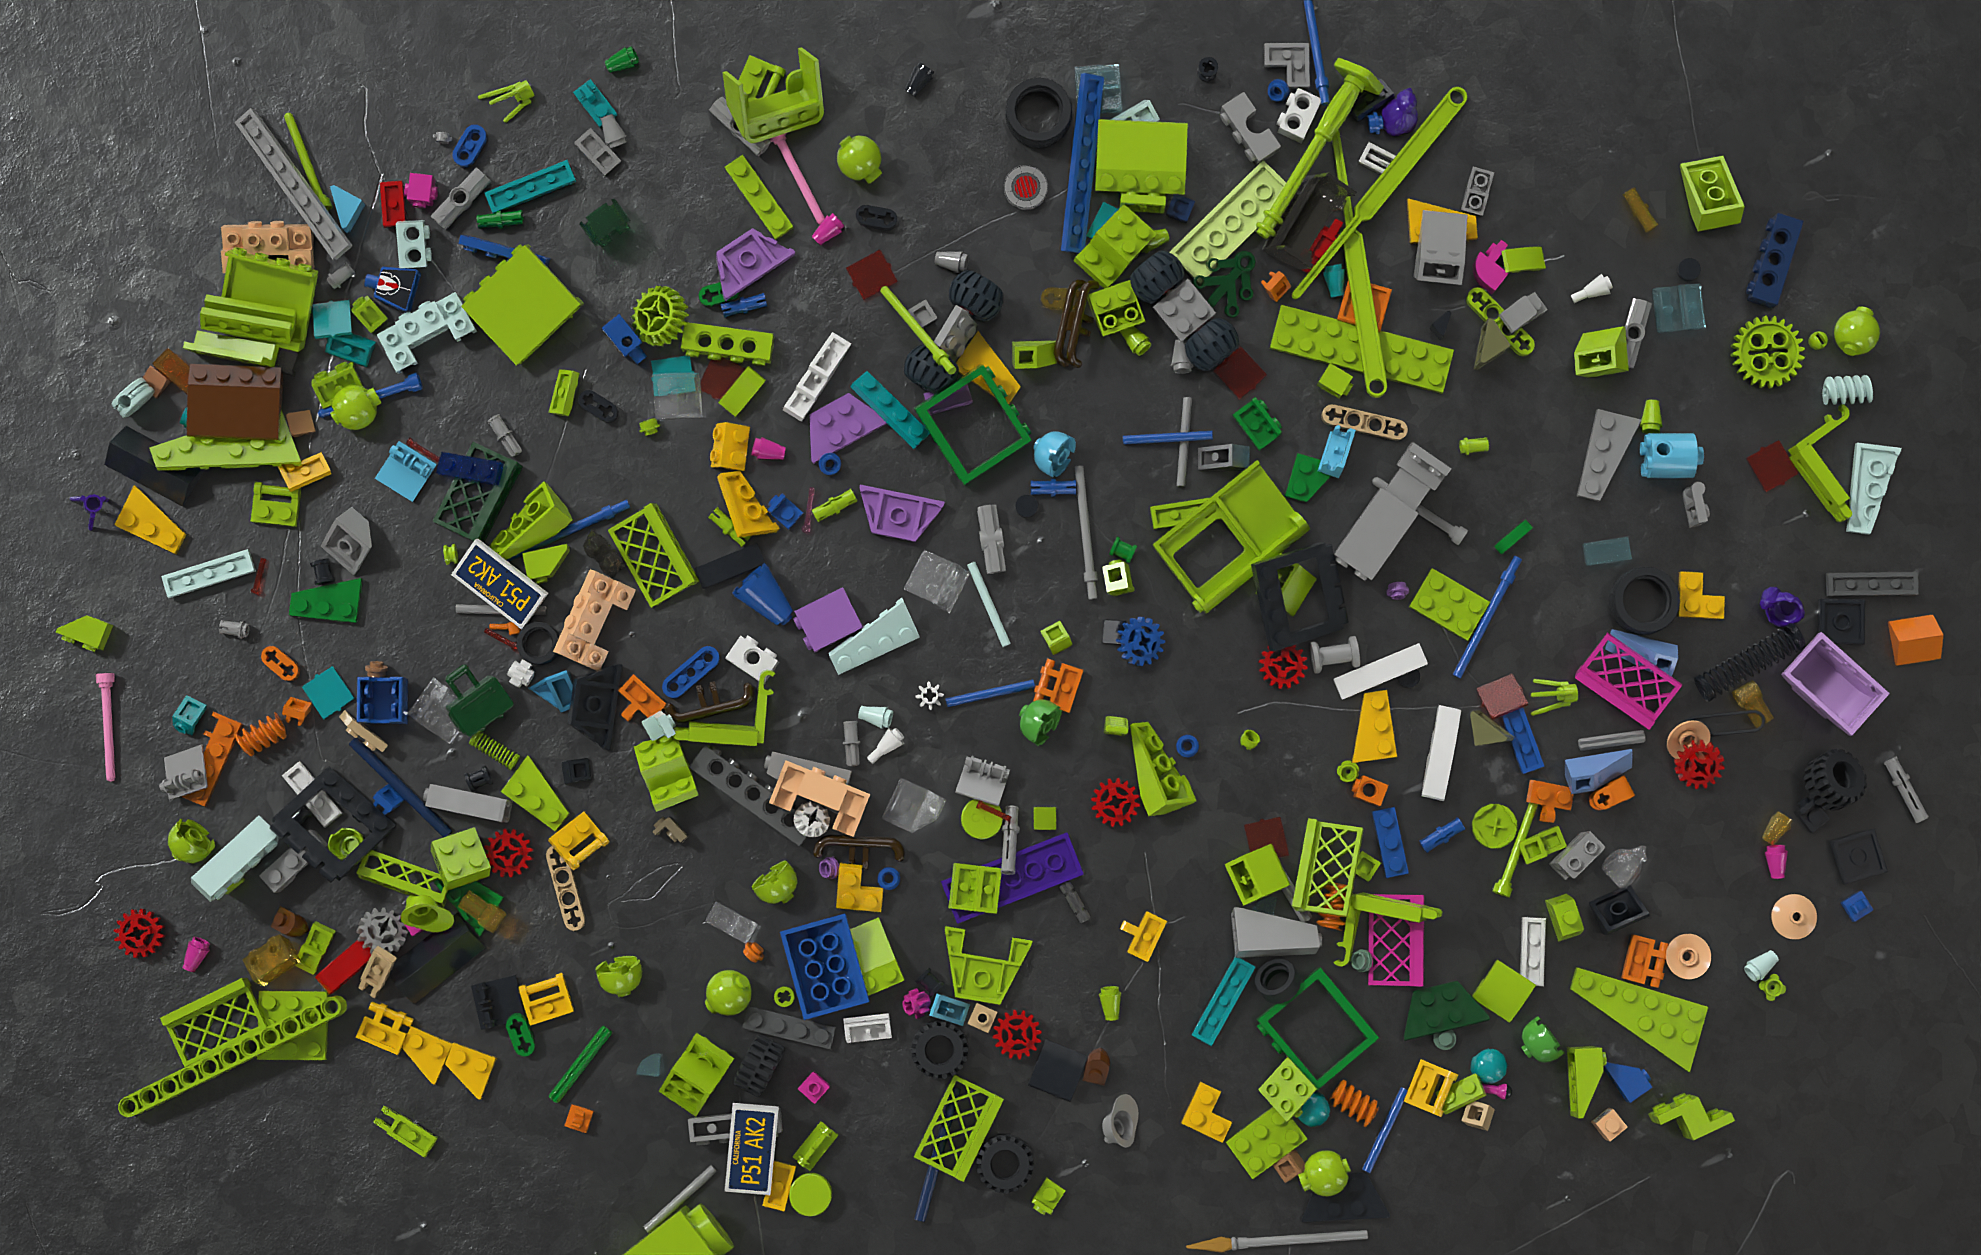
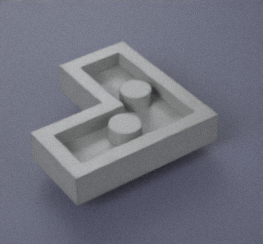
M1265 43L1264 67H1286L1289 89H1309V43Z

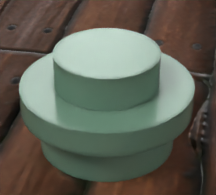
M1360 949L1353 953L1351 957L1352 967L1359 972H1367L1372 966L1370 952Z
M1453 1030L1433 1035V1042L1437 1048L1448 1050L1455 1045L1456 1035Z

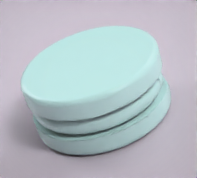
M138 378L121 391L112 401L111 405L120 412L123 418H127L140 409L153 396L155 390L151 386L149 387L144 378Z

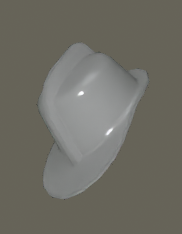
M1120 1095L1114 1103L1112 1112L1103 1119L1102 1129L1106 1143H1118L1125 1148L1133 1144L1139 1112L1135 1100L1130 1095Z

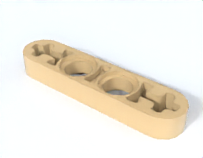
M1328 405L1321 413L1322 421L1326 425L1333 427L1340 425L1341 429L1348 430L1351 428L1358 433L1393 441L1402 440L1408 432L1404 421L1343 406ZM1331 409L1335 410L1334 414L1339 416L1342 415V411L1346 412L1343 424L1339 423L1340 418H1334L1330 421L1326 413H1329ZM1355 414L1359 417L1360 422L1357 426L1348 424L1347 418L1349 415ZM1377 419L1381 422V429L1379 431L1370 429L1369 422L1371 420ZM1386 422H1389L1388 427L1394 428L1396 425H1400L1399 428L1400 430H1403V433H1399L1398 436H1395L1394 431L1387 430V434H1384L1383 431L1386 427Z
M551 846L547 850L546 858L564 924L569 930H580L586 921L573 871L567 863L566 867H558L554 870L553 865H558L556 859L551 858V855L554 854V847ZM560 856V862L561 864L565 863V861ZM561 870H565L569 874V880L563 884L557 880V873ZM567 892H571L575 896V901L572 905H566L563 902V895ZM578 906L579 910H574L575 916L581 918L577 927L569 923L572 915L571 912L566 914L565 909H572Z

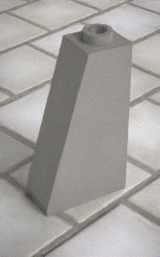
M772 752L771 756L767 755L764 769H768L767 774L777 780L785 760L811 771L813 767L826 772L824 776L833 779L834 775L847 780L846 785L849 786L852 774L850 770L777 752ZM822 805L823 807L838 815L839 811Z
M430 784L429 788L425 789L423 801H426L425 806L504 823L509 821L513 801L433 784Z
M1234 907L1231 913L1235 958L1316 954L1319 947L1322 946V934L1318 933L1317 925Z

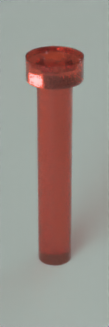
M411 437L407 440L405 445L408 447L411 446L434 461H439V456L414 442Z
M265 558L260 559L251 593H260L259 586L266 562Z
M488 628L485 629L484 633L511 647V650L516 651L517 642L514 643Z
M979 800L976 806L977 809L981 808L1010 822L1011 816Z

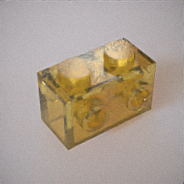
M280 934L269 938L266 944L250 951L248 956L242 959L252 980L263 987L301 962L290 939Z

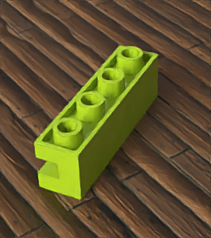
M206 295L204 300L205 307H202L200 312L201 329L284 344L291 343L296 328V310Z

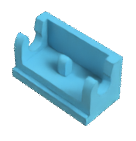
M1340 425L1335 426L1333 432L1330 431L1318 468L1319 472L1336 478L1340 477L1344 469L1356 431L1349 428L1347 432L1340 431Z

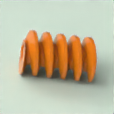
M274 712V720L266 716V724L258 720L259 728L251 724V732L243 728L242 737L234 733L239 746L250 757L254 755V749L257 752H261L263 749L262 745L268 748L271 745L270 741L274 744L278 743V736L281 739L286 738L285 726L276 712Z
M1331 883L1324 887L1330 893L1323 895L1326 899H1329L1338 891ZM1335 883L1339 890L1347 886L1344 884ZM1339 896L1329 904L1334 910L1343 911L1342 908H1344L1345 901ZM1318 914L1324 918V920L1317 921L1318 925L1343 931L1338 928L1346 923L1340 919L1342 916Z
M1340 1081L1328 1101L1332 1098L1334 1099L1333 1107L1342 1104V1113L1349 1109V1117L1356 1113V1122L1365 1119L1364 1127H1367L1379 1109L1377 1101L1372 1100L1369 1103V1095L1361 1098V1090L1354 1092L1353 1085H1349L1346 1088L1347 1081Z

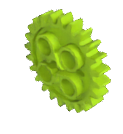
M1767 315L1762 317L1761 322L1756 317L1753 319V324L1750 321L1745 324L1747 329L1743 327L1739 329L1741 335L1734 336L1738 343L1731 345L1733 349L1737 350L1731 354L1732 357H1737L1733 365H1740L1741 368L1738 369L1737 374L1744 372L1743 380L1749 377L1752 378L1751 385L1759 381V388L1764 387L1765 383H1767L1770 389L1774 386L1775 382L1779 387L1782 385V380L1786 383L1790 381L1789 375L1792 377L1797 375L1794 369L1802 368V365L1797 361L1805 359L1804 356L1799 355L1800 352L1805 350L1804 347H1799L1798 345L1803 339H1796L1795 336L1799 331H1790L1793 324L1787 327L1784 326L1785 319L1777 323L1776 316H1773L1769 321ZM1774 335L1781 337L1782 345L1775 344L1773 340ZM1752 337H1757L1760 340L1759 347L1752 344ZM1766 348L1768 351L1787 349V353L1774 352L1770 356L1768 355V353H1760L1755 355L1748 354L1749 351L1762 352ZM1776 357L1784 360V367L1777 366L1775 362ZM1754 359H1759L1762 362L1761 369H1757L1753 365Z

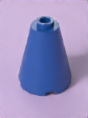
M763 563L762 567L759 566L742 581V586L740 588L737 586L732 592L736 598L775 625L780 623L785 625L793 617L791 615L792 607L765 563Z

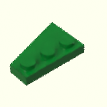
M358 578L291 593L289 616L357 623L363 579Z
M438 879L433 881L442 892L444 887L443 881ZM478 881L448 890L446 898L457 908L462 917L468 921L479 936L484 932L504 898Z

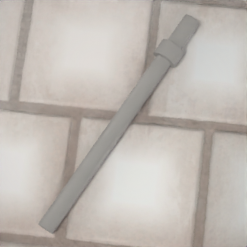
M1075 466L1086 571L1084 573V582H1087L1088 599L1093 600L1097 599L1096 581H1098L1097 572L1094 571L1083 466Z

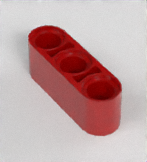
M357 940L315 976L316 980L329 995L338 990L367 965L371 957V948L363 949L364 941Z

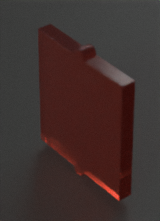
M880 249L846 267L853 281L852 285L857 288L863 300L880 292L882 287H889L898 282L890 268L891 264L887 263Z
M1241 346L1213 370L1239 400L1251 389L1254 390L1256 388L1255 385L1267 376Z
M721 357V360L711 359L697 389L712 395L713 399H721L746 368Z
M1779 440L1767 447H1761L1760 451L1746 458L1765 492L1779 484L1784 485L1786 480L1798 474Z
M1513 674L1476 688L1482 700V707L1486 708L1492 720L1528 705L1522 692L1523 688L1518 685Z
M1280 817L1268 820L1260 819L1259 822L1244 825L1250 852L1272 844L1278 858L1289 855Z

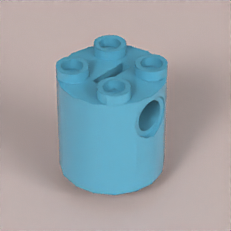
M1648 433L1644 436V442L1640 443V455H1644V463L1641 464L1642 477L1694 478L1697 465H1702L1704 461L1703 447H1697L1694 433Z

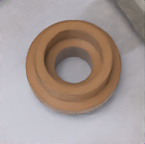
M371 661L370 665L365 666V670L369 677H385L388 666H385L384 662Z

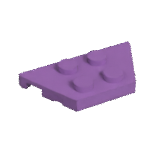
M753 228L717 251L716 259L724 300L727 301L793 257L795 251L777 244L776 240L763 236L762 233Z
M850 393L809 414L812 463L819 462L823 454L835 453L887 423L872 408Z
M860 485V492L872 534L916 542L945 504V502Z

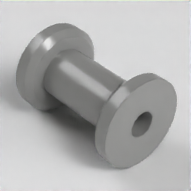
M1350 636L1348 644L1319 648L1316 642H1310V655L1314 673H1320L1323 665L1350 661L1355 668L1360 667V654L1356 636Z

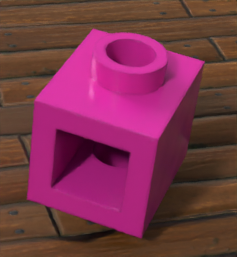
M410 173L409 184H405L404 196L407 197L410 204H413V207L424 209L426 206H433V200H437L438 196L435 178L432 175Z

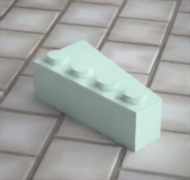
M260 816L256 817L191 877V884L210 902L215 898L217 900L220 899L232 883L236 884L244 876L245 872L255 867L265 855L277 846L278 836L269 829L270 825Z

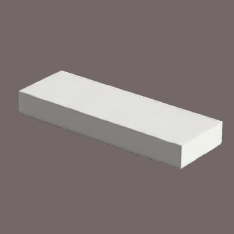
M301 761L282 775L297 795L315 779ZM323 790L306 804L324 828L343 814L330 796Z
M1522 917L1520 975L1536 984V986H1544L1546 918Z

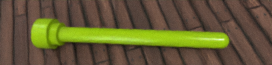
M286 113L284 119L309 184L324 207L329 211L333 207L330 198L326 197L321 190L293 115Z
M1529 803L1503 877L1499 879L1498 883H1495L1492 891L1498 895L1510 898L1512 892L1510 881L1521 854L1518 843L1526 839L1538 804Z

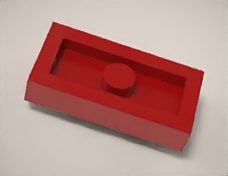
M402 180L380 182L383 227H396L398 221H406L404 183Z

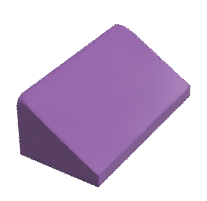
M964 385L929 408V414L933 415L972 404L973 401L968 385ZM930 392L924 393L925 400L934 394Z

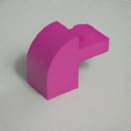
M1502 240L1497 245L1493 242L1485 252L1488 257L1480 252L1473 263L1475 280L1490 294L1495 292L1509 274L1495 263L1502 254L1501 251L1505 250L1508 246Z

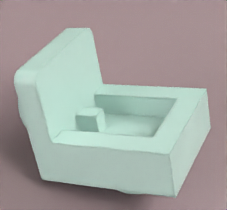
M659 711L642 721L652 741L663 735L669 738L676 734L673 729L676 725L670 714L666 716L662 711Z

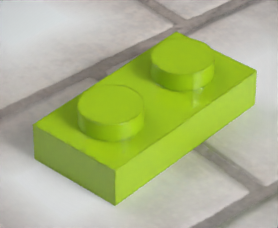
M559 370L549 413L569 416L580 373L571 370Z
M1476 1073L1452 1084L1442 1108L1444 1114L1451 1113L1487 1096Z

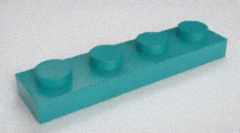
M565 160L487 191L485 196L492 213H496V211L510 209L575 183L576 179L568 160Z
M868 371L862 374L850 386L913 449L929 436L928 430Z
M1234 957L1193 1030L1192 1036L1212 1046L1252 975L1255 966L1241 958Z

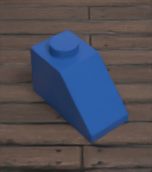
M1609 1062L1606 1063V1066H1603V1070L1626 1102L1631 1103L1652 1088L1649 1083L1651 1078L1644 1069L1640 1070L1636 1067Z

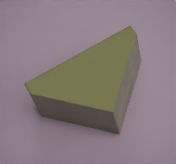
M1476 710L1471 712L1470 717L1475 746L1513 741L1515 738L1482 711Z

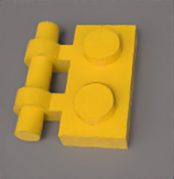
M372 1001L369 1010L376 1013L374 1019L368 1016L364 1017L356 1038L399 1055L407 1033L400 1031L402 1024L408 1027L412 1026L414 1019L406 1016L407 1013L402 1011L396 1012L389 1009L386 1004H377ZM384 1016L394 1020L392 1027L381 1022Z

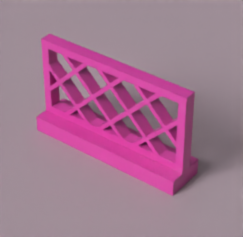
M1608 632L1584 664L1580 666L1575 675V679L1649 730L1682 687L1679 681ZM1608 640L1616 645L1617 653L1604 655L1603 646ZM1630 655L1635 658L1636 666L1623 668L1622 656ZM1618 657L1620 668L1607 670L1605 659ZM1602 659L1604 671L1595 672L1588 666L1593 660ZM1649 668L1654 671L1655 679L1642 681L1640 669ZM1637 670L1639 681L1626 683L1624 672ZM1621 672L1622 684L1614 685L1609 682L1608 674ZM1668 681L1675 686L1671 692L1660 694L1659 682ZM1656 683L1657 694L1644 696L1643 685ZM1639 685L1641 696L1633 698L1629 696L1627 687ZM1658 698L1659 707L1655 713L1646 707L1645 700Z
M1373 894L1397 900L1410 899L1412 903L1424 905V895ZM1369 912V952L1372 956V966L1368 973V985L1424 986V921L1418 923L1399 919L1391 926L1383 918L1384 915L1376 914L1378 918L1374 921V913ZM1380 919L1390 928L1381 938L1374 932V925ZM1402 920L1410 926V932L1404 938L1394 929ZM1391 931L1401 939L1393 949L1383 941ZM1374 936L1378 939V941L1375 944ZM1409 936L1410 945L1405 941ZM1379 942L1390 951L1381 960L1374 955V947ZM1402 943L1410 949V955L1404 961L1394 952ZM1391 953L1401 962L1392 972L1382 963ZM1409 958H1410V968L1405 964V962H1406ZM1379 965L1389 973L1383 981L1373 980V971ZM1402 965L1410 972L1409 981H1400L1394 975ZM1392 976L1396 981L1387 980Z

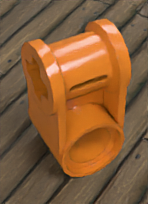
M1623 775L1592 792L1589 796V804L1595 810L1608 809L1632 798L1635 794L1627 778ZM1600 796H1604L1605 800L1599 804L1597 800L1600 799Z

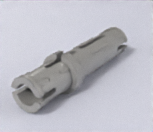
M1897 756L1885 761L1884 765H1886L1893 778L1892 783L1894 786H1897L1915 822L1919 823L1927 819L1929 816L1909 781L1910 776L1905 774Z
M1005 806V820L1002 826L1004 836L1001 873L1005 875L1015 874L1017 834L1020 832V827L1018 826L1019 807Z

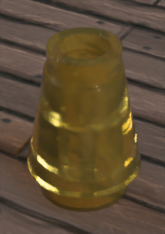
M1777 811L1775 815L1772 814L1762 838L1771 845H1774L1791 828L1790 825L1793 821Z

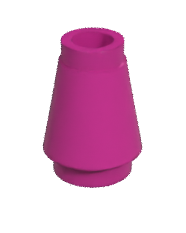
M832 213L830 216L827 215L812 237L819 245H822L841 233V229L845 225Z
M763 437L761 439L755 438L752 456H757L756 459L783 460L786 447Z
M1785 845L1767 846L1765 856L1771 878L1773 879L1785 877L1788 853L1785 850Z
M193 937L192 941L188 942L183 968L190 972H196V969L210 951V943L205 939Z

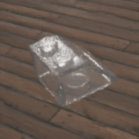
M700 373L652 374L656 420L703 418Z

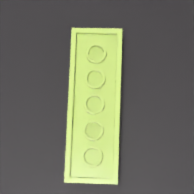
M1263 160L1169 253H1172L1180 260L1183 269L1192 278L1196 275L1209 277L1214 271H1209L1206 268L1207 260L1210 258L1227 259L1257 230L1256 223L1263 222L1265 219L1263 212L1271 209L1286 182ZM1215 261L1210 263L1211 268H1216L1217 263ZM1201 278L1196 280L1199 285L1203 283Z

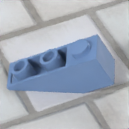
M1614 629L1611 630L1610 634L1672 677L1678 660V645ZM1608 640L1605 650L1613 654L1617 653L1616 645ZM1632 656L1621 657L1636 665L1635 658ZM1649 668L1645 669V670H1647V671H1649V672L1654 673V671H1652V670L1649 669Z
M1632 749L1565 760V778L1571 794L1594 791L1631 769Z

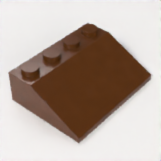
M190 364L187 395V437L279 440L284 383L282 369L278 367Z

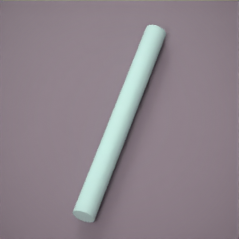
M976 562L968 564V569L1001 645L1005 647L1011 643Z

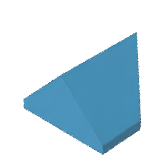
M565 670L544 678L528 689L558 708L560 712H564L570 709L574 681L571 673Z

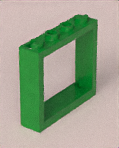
M982 364L957 379L954 384L942 392L934 394L913 408L964 485L1032 441L1029 437L1032 434L1025 422L1021 424L1017 418L1020 414L1013 404L1009 405L1006 401L1007 393L1001 385L997 386L993 381V378H995L993 371L989 366L985 368ZM981 375L1021 438L967 473L927 410Z
M1320 967L1301 981L1300 989L1292 999L1282 1004H1274L1256 1019L1259 1022L1257 1028L1264 1036L1269 1035L1274 1042L1271 1045L1279 1054L1283 1052L1289 1057L1317 1090L1379 1039ZM1316 980H1318L1366 1038L1317 1080L1268 1022L1270 1018Z

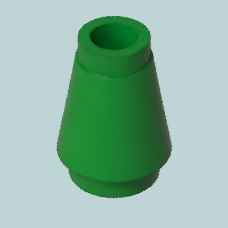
M625 46L608 58V60H605V65L610 73L635 67V64L639 63L637 53L632 46L628 48Z

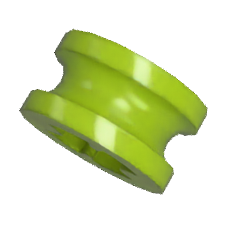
M452 544L451 547L444 545L443 552L446 565H450L451 562L458 564L456 544Z
M785 986L775 991L774 1000L779 1006L787 1007L794 1002L795 994L791 988ZM788 991L790 993L788 996H791L790 1001L781 1003L779 1001L781 997H778L779 992L784 993Z

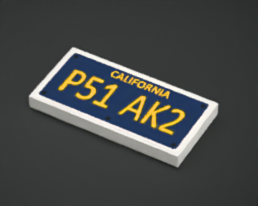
M479 539L474 540L451 574L521 630L527 625L548 595V592Z
M733 1103L725 1182L726 1192L771 1194L779 1107Z

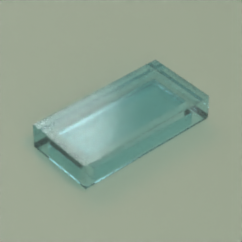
M1628 537L1582 544L1586 566L1632 559Z

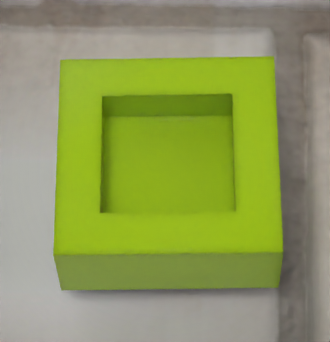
M1361 851L1359 853L1356 875L1369 882L1381 863Z

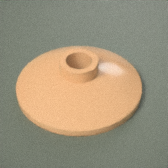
M1694 720L1679 724L1668 736L1667 749L1675 759H1680L1677 751L1684 752V744L1690 747L1692 740H1694L1696 745L1699 744L1700 740H1703L1705 745L1710 742L1709 729L1702 722Z
M1790 894L1780 898L1775 903L1771 919L1775 930L1780 935L1788 939H1801L1808 936L1815 928L1817 913L1809 899L1802 895ZM1796 912L1800 915L1798 921L1793 919V914Z
M1682 934L1675 937L1669 943L1666 950V962L1671 972L1683 979H1695L1703 975L1709 968L1711 951L1708 944L1701 937L1694 934ZM1685 952L1690 954V958L1687 961L1683 959Z

